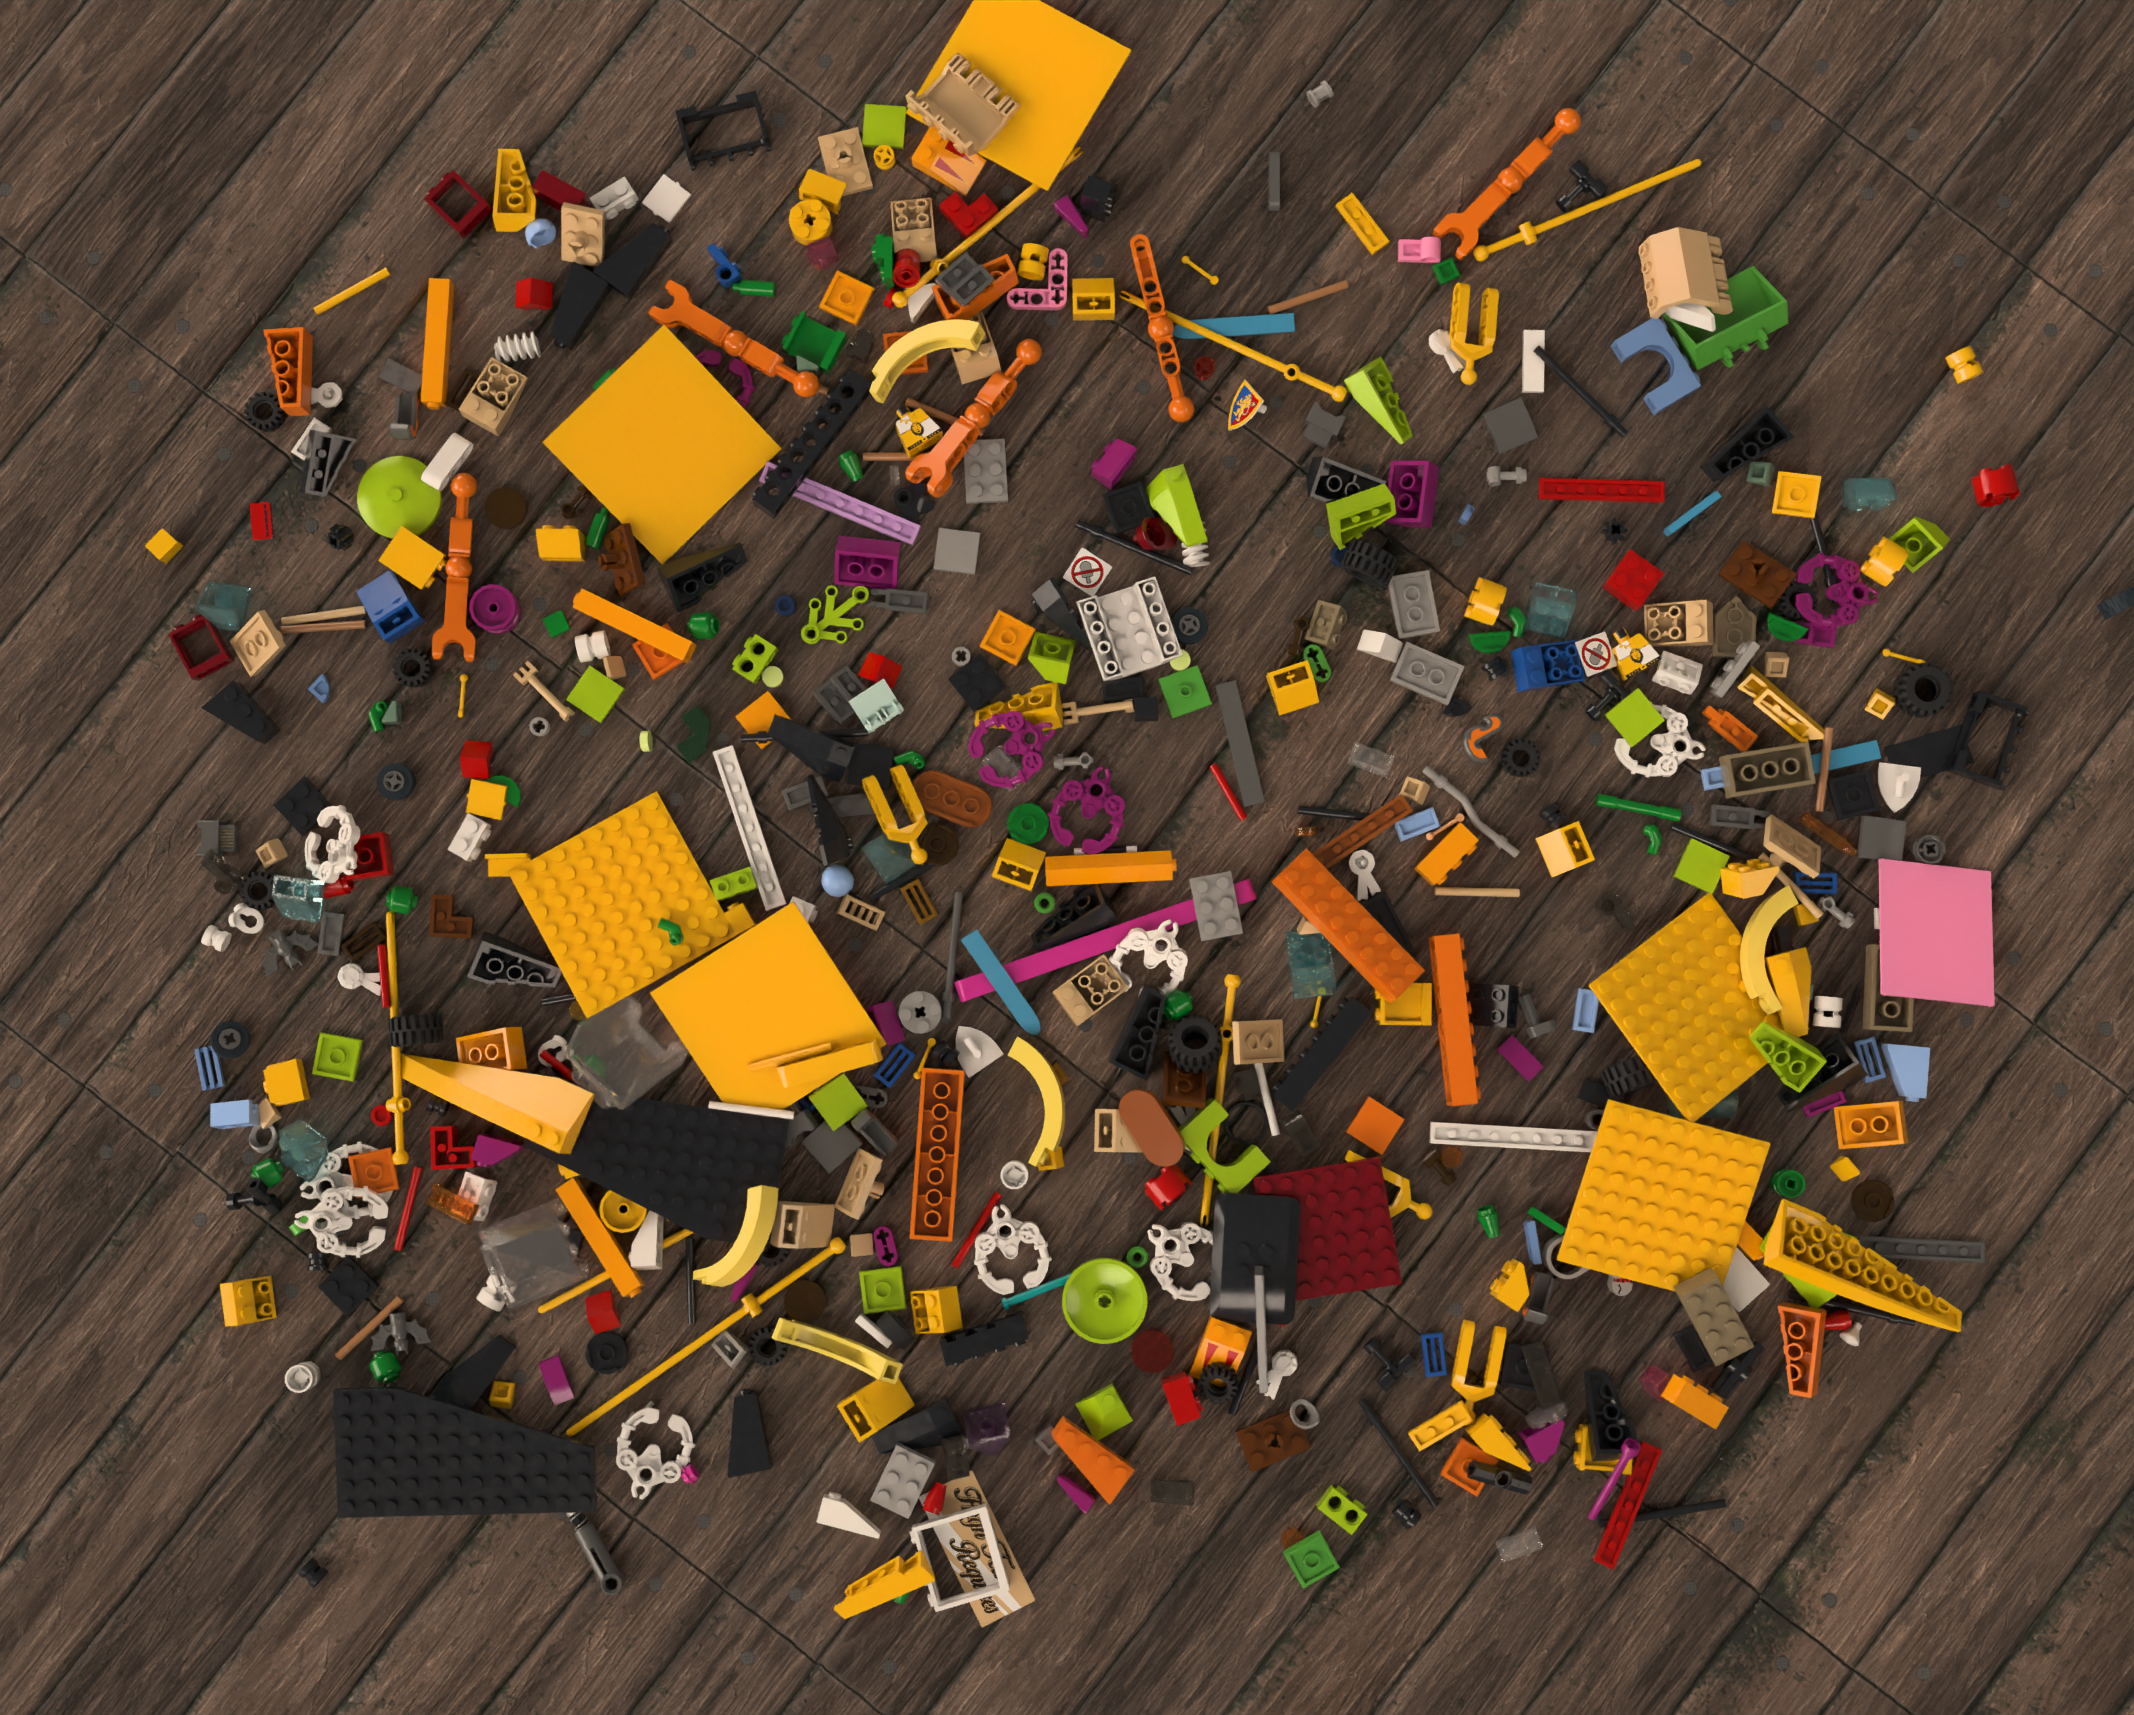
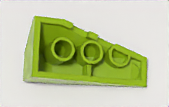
M1382 357L1370 362L1344 380L1348 391L1354 399L1400 444L1405 443L1413 436L1405 413L1399 409L1397 400L1400 398L1398 393L1393 392L1391 386L1393 378Z
M1181 464L1163 469L1145 488L1151 507L1161 515L1165 523L1167 522L1172 527L1173 532L1186 547L1208 542L1184 465Z
M1764 1021L1749 1036L1782 1082L1799 1093L1827 1062L1821 1052L1813 1045Z

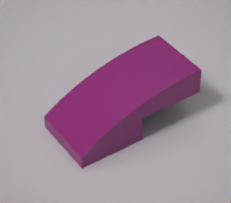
M1793 621V623L1806 627L1809 630L1804 637L1791 643L1835 648L1837 627L1829 629L1827 626L1815 627L1813 623Z
M1512 1035L1497 1049L1498 1053L1528 1082L1544 1068Z
M556 1355L540 1361L539 1367L554 1405L575 1398V1393L567 1378V1371L560 1356Z

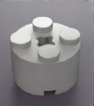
M916 991L907 995L901 1002L899 1017L904 1027L909 1031L918 1034L928 1033L939 1025L942 1019V1007L939 1000L931 993ZM924 1007L926 1016L918 1018L916 1009Z

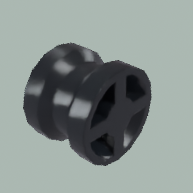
M1499 656L1481 668L1483 672H1487L1489 675L1488 679L1490 682L1508 670L1506 666H1502L1500 663L1501 659Z
M433 1094L428 1103L427 1111H435L439 1116L444 1117L450 1108L451 1102Z
M307 1253V1258L309 1259L307 1271L329 1269V1264L327 1263L329 1253Z

